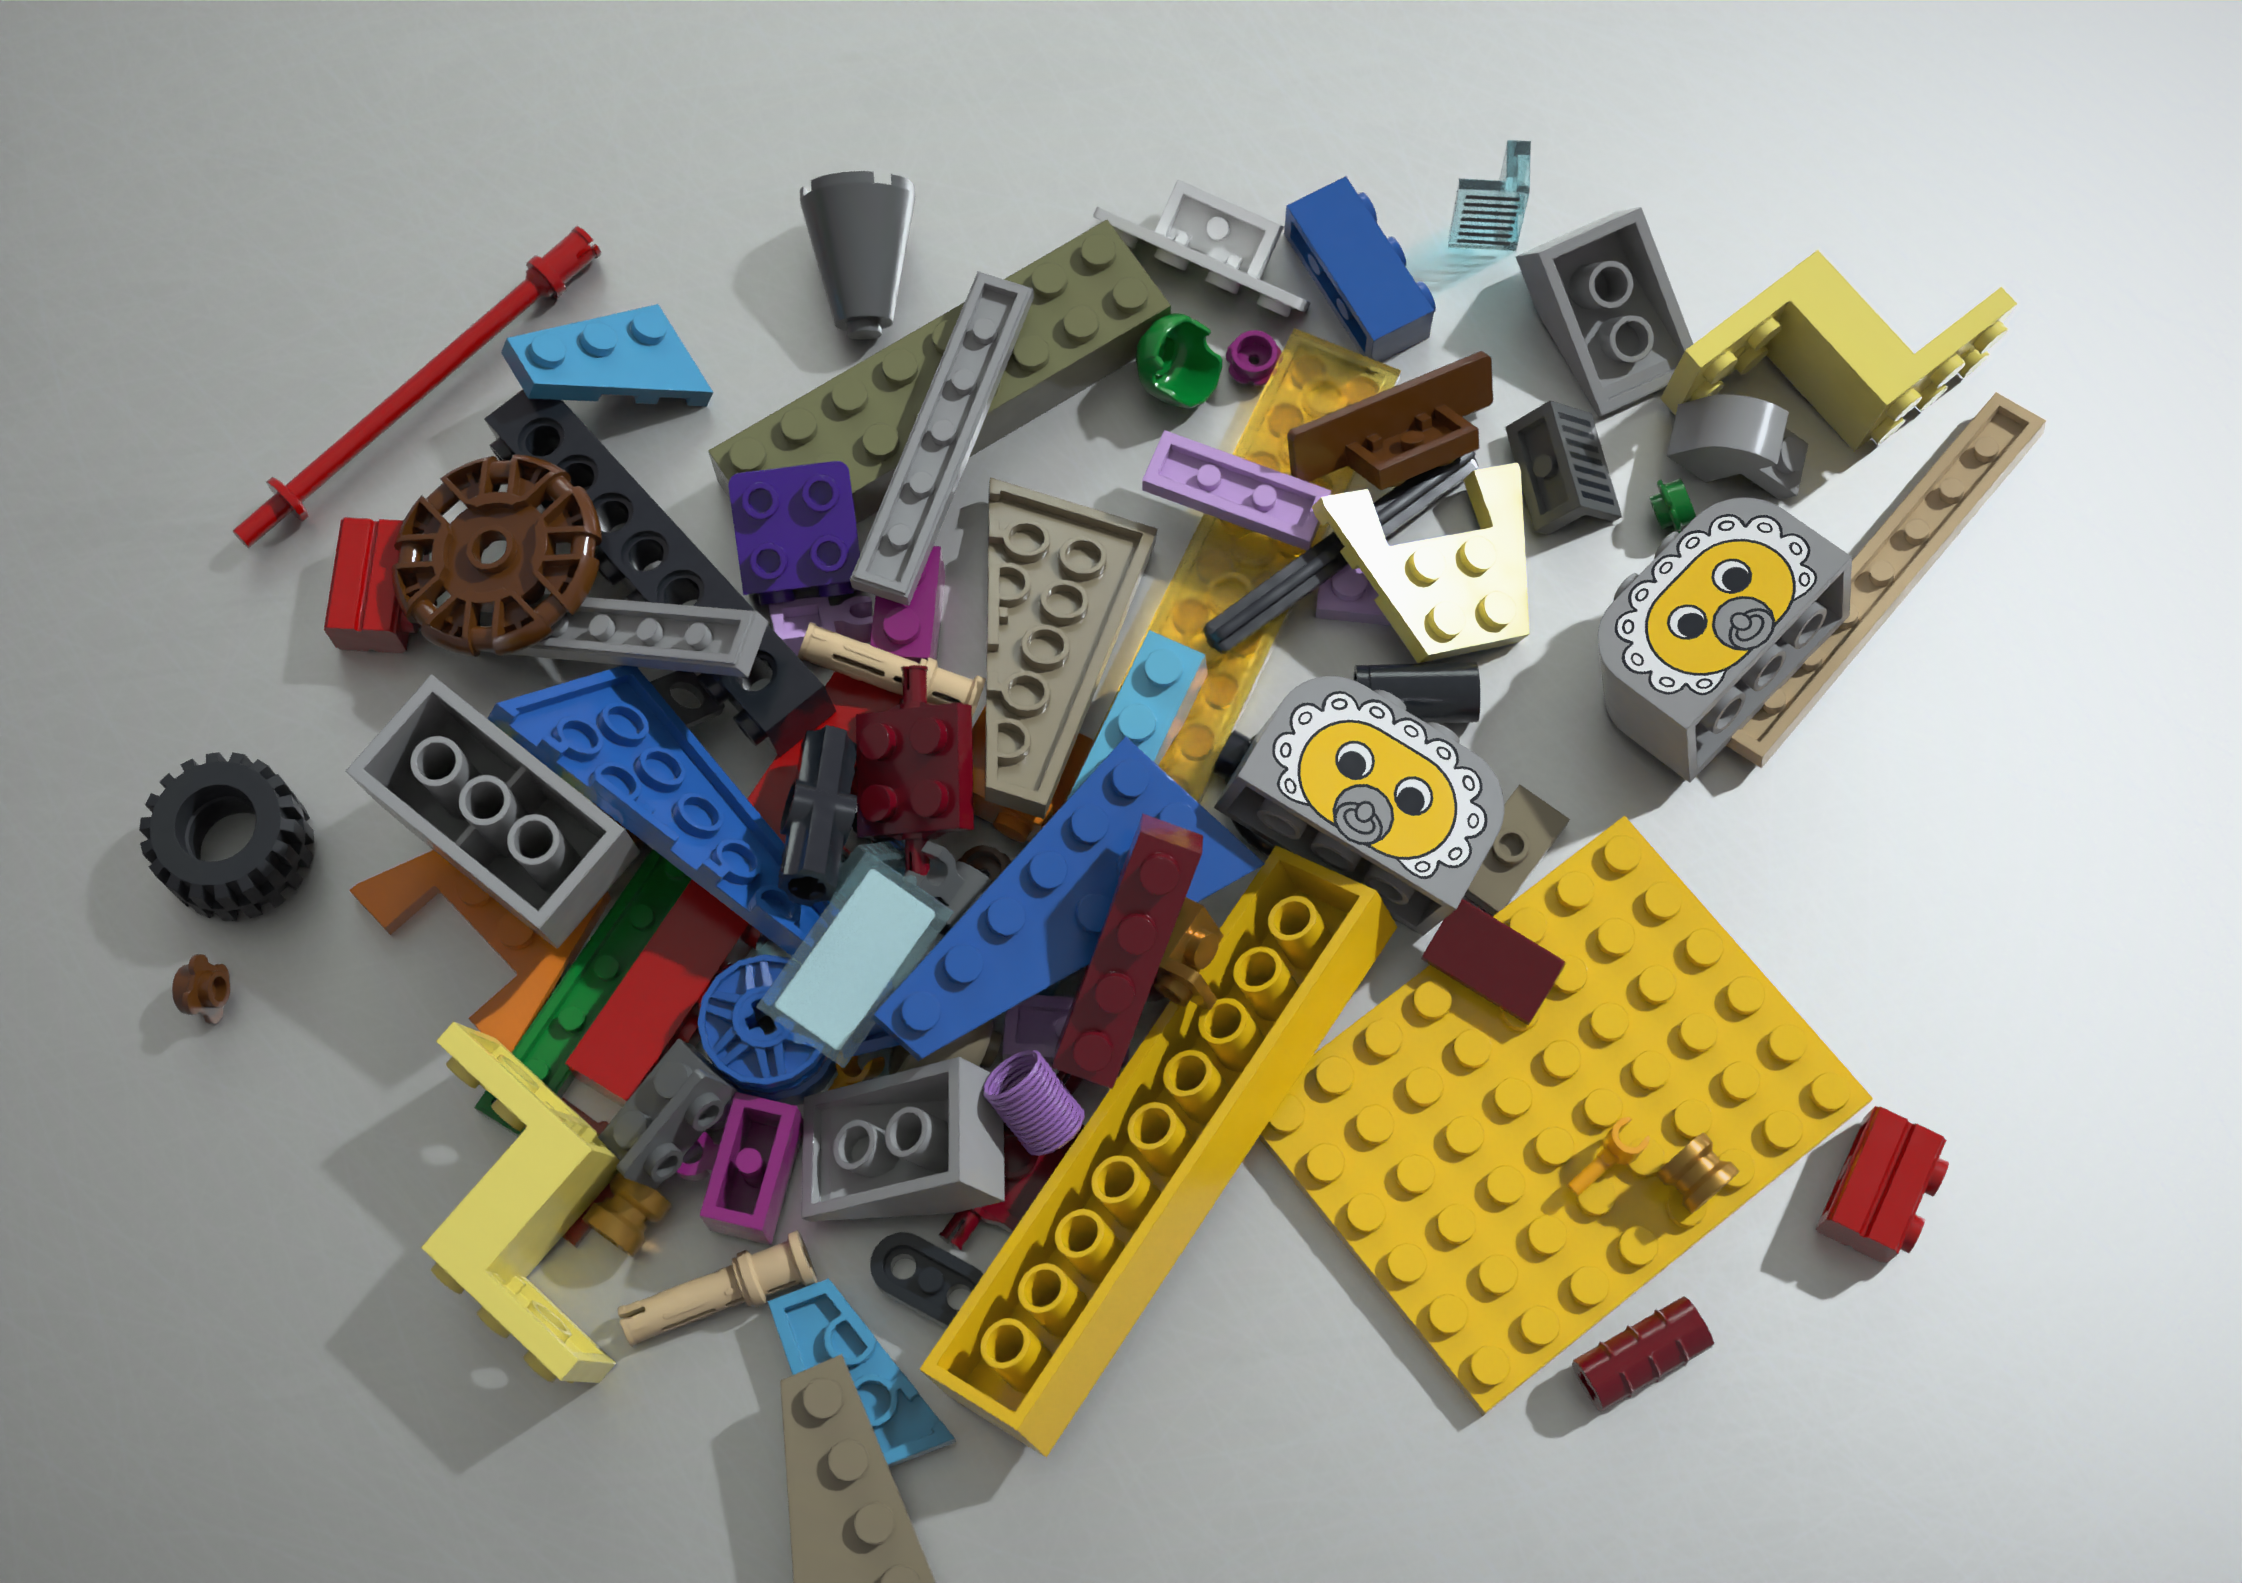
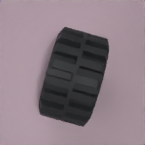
M220 752L206 754L205 764L198 765L193 758L180 764L184 772L175 779L168 773L159 782L165 788L160 796L151 793L145 804L152 812L151 817H142L140 820L139 831L148 839L141 842L140 846L143 856L151 863L148 866L150 870L187 907L191 906L198 914L211 918L215 912L223 921H237L238 911L242 910L250 919L263 915L261 905L270 902L276 908L286 901L280 893L287 886L297 890L303 881V878L297 871L299 867L310 868L313 858L312 853L305 845L314 843V830L306 822L310 817L305 807L278 774H275L269 765L259 759L252 763L246 754L232 752L227 762ZM236 813L256 814V825L253 835L241 851L230 858L210 862L201 860L200 854L203 839L216 822Z

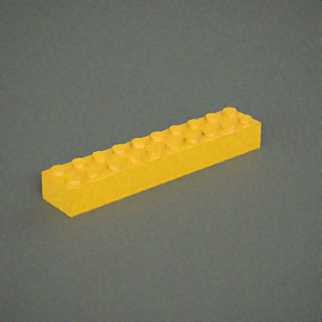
M1277 845L1265 861V865L1260 868L1220 927V931L1224 936L1218 944L1214 959L1199 972L1217 998L1211 1010L1205 1009L1191 1001L1185 1007L1177 1005L1172 1001L1168 1003L1117 1078L1113 1089L1108 1091L919 1370L945 1394L1044 1457L1048 1456L1397 929L1396 923L1377 890Z

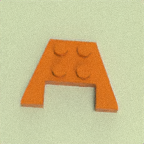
M434 850L362 881L349 890L390 935L437 894H442L517 974L468 1018L481 1033L496 1038L511 1053L550 998L552 990L567 965H572L612 899L607 891L562 945L556 949Z

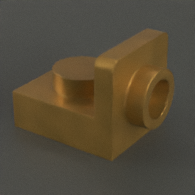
M1187 897L1184 900L1155 976L1157 981L1154 987L1164 997L1177 1005L1185 1007L1191 1001L1205 1009L1211 1010L1217 998L1199 972L1212 962L1216 955L1218 944L1224 935L1204 905Z

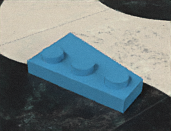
M659 304L506 338L501 352L527 397L531 399L598 402L602 394L634 396L635 402L640 404H657L660 397L685 398L687 406L707 407L713 394L712 389Z
M829 1278L768 1301L793 1375L843 1354L889 1468L956 1443L953 1435L931 1410L916 1388L890 1358Z

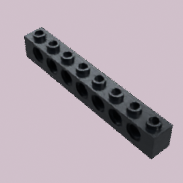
M522 389L484 418L496 438L489 447L499 461L511 460L515 454L536 457L550 462L569 473L571 477L570 483L574 487L580 486L584 488L590 486L586 492L591 498L598 514L602 533V543L595 547L596 554L594 555V558L599 560L600 563L598 571L612 587L622 581L631 591L625 597L627 601L683 605L688 601L697 600L693 606L755 611L562 400L531 399L527 397ZM556 449L551 454L544 456L547 452ZM545 500L540 507L545 511L554 500L551 502ZM626 523L621 529L610 532L615 526ZM661 561L654 569L644 571L648 565ZM768 624L748 677L701 673L696 677L704 690L719 706L728 700L739 713L733 717V720L753 745L757 746L762 741H765L779 757L802 740L807 730H814L837 712L825 686ZM761 679H771L764 688L757 691H749L755 682Z

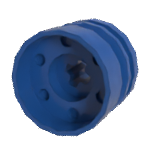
M763 954L739 960L717 975L702 998L698 1028L703 1049L712 1065L738 1090L737 1092L797 1106L804 1104V1097L820 1093L826 1088L837 1070L836 1058L840 1051L775 1007L776 1001L802 966L791 958ZM770 1015L775 1022L777 1030L765 1035L759 1020L764 1016Z

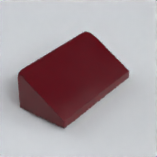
M1464 899L1461 900L1457 909L1442 921L1421 957V960L1528 1026L1566 965L1565 961Z

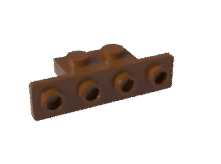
M1479 351L1291 429L1287 434L1291 476L1311 482L1349 466L1382 491L1389 487L1399 486L1407 479L1438 466L1448 465L1455 459L1480 449L1479 428L1463 417L1486 408L1493 403L1491 356L1483 351Z

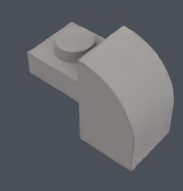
M1713 395L1678 404L1667 457L1704 482L1742 474L1781 500L1798 495L1808 443L1785 428L1789 413L1785 409L1773 403L1748 396Z

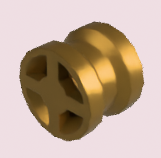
M1703 1132L1675 1155L1656 1176L1664 1185H1672L1677 1188L1683 1195L1682 1205L1693 1214L1740 1171L1732 1162L1721 1161L1713 1152V1142Z

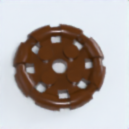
M518 454L513 455L511 460L498 461L495 456L480 458L466 463L441 477L440 480L443 483L426 499L421 495L412 506L399 529L394 544L395 549L399 551L398 563L391 567L392 583L399 606L406 619L411 623H418L421 626L422 636L434 645L449 652L470 657H478L481 651L494 650L498 656L513 654L527 649L555 633L551 627L567 612L573 616L583 604L593 586L600 565L599 560L594 558L595 547L602 543L601 526L592 500L585 489L580 486L574 487L570 483V474L560 467L543 459ZM508 484L507 492H498L501 485ZM545 500L550 502L554 500L542 513L536 509ZM461 501L467 509L461 512L449 524L443 515L457 502ZM495 541L507 542L505 553L499 560L488 564L481 563L482 553L491 543ZM556 543L571 544L570 554L556 555ZM432 552V561H423L424 555ZM546 588L551 594L533 610L529 605L537 602L543 596ZM447 591L451 597L437 608V599ZM481 612L493 613L492 626H480Z

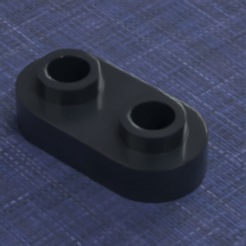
M908 1232L894 1233L882 1239L875 1247L870 1260L872 1277L882 1293L946 1329L959 1311L949 1306L948 1298L950 1294L957 1289H966L971 1293L984 1275L975 1266ZM904 1258L913 1260L916 1263V1270L910 1278L899 1279L893 1275V1267L897 1261Z

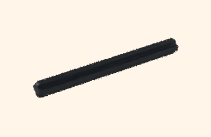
M1475 451L1455 459L1448 465L1438 466L1407 479L1403 484L1394 487L1373 502L1385 538L1460 484L1472 471L1477 470L1479 465L1475 459ZM1333 531L1207 622L1203 632L1207 638L1206 642L1211 649H1216L1220 654L1228 653L1349 565L1340 552L1345 546L1336 533Z

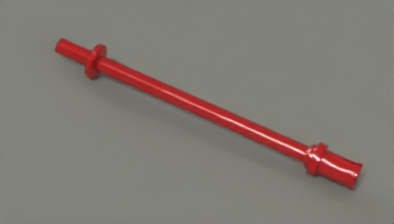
M575 226L570 234L542 258L537 255L532 257L526 263L528 270H526V279L290 482L285 485L274 477L267 480L266 483L274 495L233 530L236 537L247 548H250L290 513L300 521H305L309 516L302 504L303 501L540 297L553 296L558 298L566 291L565 284L593 259L601 255L598 245H589L594 241L592 237L581 227Z

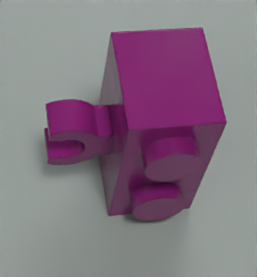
M736 1092L720 1145L715 1144L710 1135L705 1131L694 1143L703 1148L701 1158L693 1164L682 1162L676 1174L688 1181L702 1180L711 1175L699 1215L710 1231L772 1245L803 1135V1117L797 1106Z

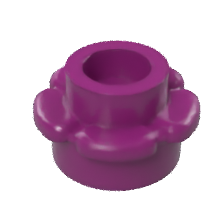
M1257 330L1247 331L1239 335L1226 351V361L1230 363L1228 372L1240 384H1248L1250 382L1256 386H1263L1276 378V369L1282 366L1283 354L1274 339L1267 333ZM1251 357H1257L1259 363L1251 364L1248 360Z

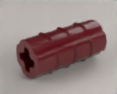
M1683 1296L1660 1310L1655 1309L1652 1315L1635 1325H1627L1626 1330L1609 1340L1599 1342L1597 1347L1574 1359L1572 1367L1589 1399L1602 1412L1626 1397L1631 1398L1633 1393L1654 1381L1658 1382L1660 1377L1679 1366H1686L1688 1361L1712 1348L1714 1341L1707 1324L1696 1307L1688 1298Z

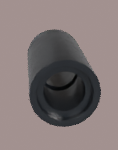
M1477 662L1355 665L1354 681L1363 684L1373 691L1383 690L1393 694L1405 704L1407 712L1425 723H1472L1479 721L1480 676Z

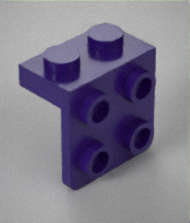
M830 461L737 473L730 478L728 487L743 595L759 594L760 605L795 601L794 589L818 586L819 598L855 593L850 578L860 557V547L850 472L846 464L841 461Z

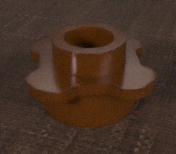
M204 954L192 956L189 964L180 967L174 976L172 995L177 1009L183 1014H201L208 1024L218 1023L223 1017V1006L227 1003L230 996V981L227 967L224 964L213 965L209 963Z

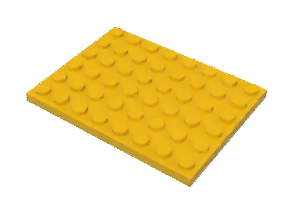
M1625 815L1493 916L1495 919L1558 956L1566 963L1560 977L1529 1026L1429 965L1313 1054L1258 1137L1482 1416L1503 1401L1873 1100V1097ZM1624 1117H1631L1630 1123L1618 1134L1619 1139L1625 1146L1637 1147L1643 1139L1649 1136V1144L1645 1150L1630 1164L1621 1165L1616 1163L1610 1170L1607 1169L1584 1192L1576 1196L1567 1184L1604 1149V1138L1615 1123ZM1704 1132L1713 1142V1152L1721 1161L1732 1162L1740 1172L1708 1202L1691 1214L1682 1205L1683 1195L1677 1188L1672 1185H1664L1656 1174L1684 1147Z

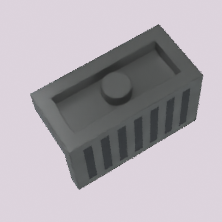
M1550 400L1505 427L1514 461L1519 464L1521 469L1522 489L1535 532L1549 535L1584 515L1612 522L1622 517L1592 413Z

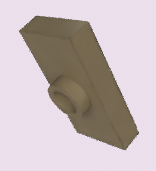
M1520 784L1504 804V818L1501 829L1464 895L1493 916L1511 902L1570 820Z

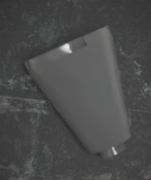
M870 171L839 172L817 177L811 180L810 192L803 186L799 190L800 205L834 324L837 328L846 330L847 337L851 339L868 340L878 338L882 335V329L888 328L893 324L915 203V186L907 178L891 174V185L874 183V172Z

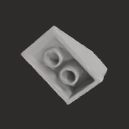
M1642 207L1614 212L1516 256L1536 311L1597 416H1603L1667 386L1683 353L1693 345V341Z
M956 1057L804 1097L801 1219L812 1222L952 1214L1004 1202V1121L987 1101V1098L983 1096L984 1084L991 1072L961 1057Z

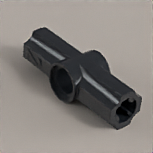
M825 725L823 728L815 731H806L801 743L796 779L790 787L780 824V834L786 835L778 875V888L788 895L789 901L805 906H812L821 901H831L837 887L842 849L849 837L857 806V795L850 793L855 773L854 765L858 744L851 741L847 730Z

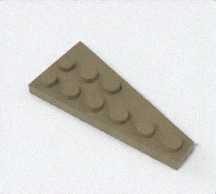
M991 477L988 492L985 801L1044 819L1155 546L1158 528Z
M843 1354L781 1380L793 1583H936Z

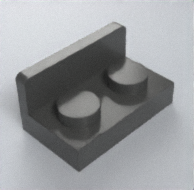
M678 1038L598 1138L620 1160L616 1169L625 1178L657 1190L664 1180L670 1178L680 1168L684 1155L702 1133L720 1119L724 1112V1106L738 1090L692 1044Z

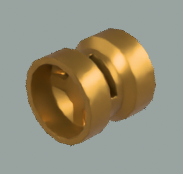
M618 1171L610 1182L611 1193L614 1197L612 1199L606 1197L603 1202L594 1203L582 1220L617 1248L634 1257L645 1242L644 1232L648 1228L644 1224L646 1220L649 1222L661 1221L673 1205L655 1189L629 1180Z

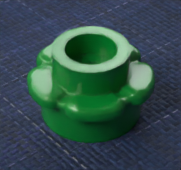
M1681 478L1663 484L1662 479L1658 480L1657 487L1659 493L1649 496L1661 529L1673 526L1674 531L1680 534L1681 528L1686 527L1696 517L1687 490Z

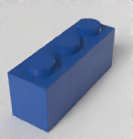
M1347 176L1286 205L1284 227L1286 239L1369 368L1429 338L1433 315L1436 311L1435 301L1429 288L1422 281L1415 282L1406 268V258L1400 244L1394 237L1390 236L1387 238L1377 224V214L1371 200L1364 192L1358 194Z

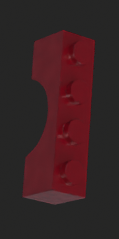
M1142 814L1121 870L1098 942L1085 975L1077 988L1057 1041L1052 1068L1113 1089L1200 861L1203 835Z

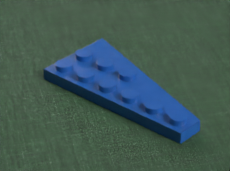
M622 665L495 704L487 718L490 722L803 965L840 910L832 900L817 902L812 906L791 902L788 895L778 888V875L785 844L638 667Z
M1125 736L870 1018L916 1060L920 1061L1089 965L1142 814L1203 835L1202 855L1186 895L1187 898L1197 903L1265 865V863Z

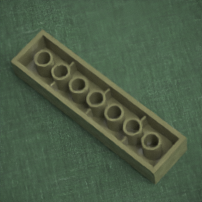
M1108 220L1101 222L1004 279L1033 288L1034 299L970 457L1135 360L1137 345L1151 324L1171 314L1170 303ZM964 303L708 450L717 481L729 499L728 483L734 474L841 461L847 465L850 472L856 524L878 512Z

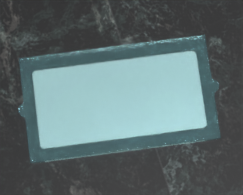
M866 851L756 1007L793 1032L794 1041L797 1044L809 1043L844 1068L876 1022L870 1017L913 971L954 911L916 885L917 879L914 875L904 877Z

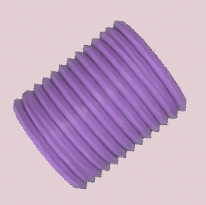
M1025 1050L1004 1060L993 1070L984 1084L983 1096L987 1098V1101L1030 1155H1046L1063 1147L1076 1135L1084 1121V1109L1073 1098V1095L1070 1094V1091L1066 1089V1086L1037 1050Z

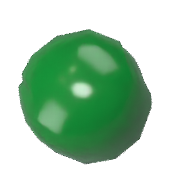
M1172 313L1153 322L1140 339L1136 350L1138 376L1143 388L1149 394L1167 404L1187 409L1204 404L1217 388L1223 367L1222 357L1213 352L1207 345L1206 336L1211 334V330L1197 320L1178 313Z

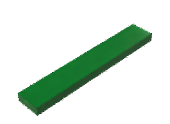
M654 849L650 851L512 1052L515 1057L560 1098H562L575 1079V1076L565 1064L692 880ZM486 1090L474 1108L478 1113L519 1137L526 1128L524 1127L521 1131H518L505 1122L491 1108V1105L497 1098Z

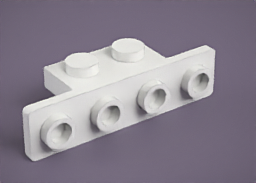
M1179 179L1176 181L1155 232L1100 207H1097L1094 212L1093 218L1102 222L1108 220L1127 246L1135 248L1138 238L1158 246L1154 258L1183 271L1186 270L1189 261L1209 269L1205 281L1234 294H1237L1241 284L1261 293L1256 304L1287 318L1292 307L1305 313L1308 311L1311 302L1261 280L1284 226Z

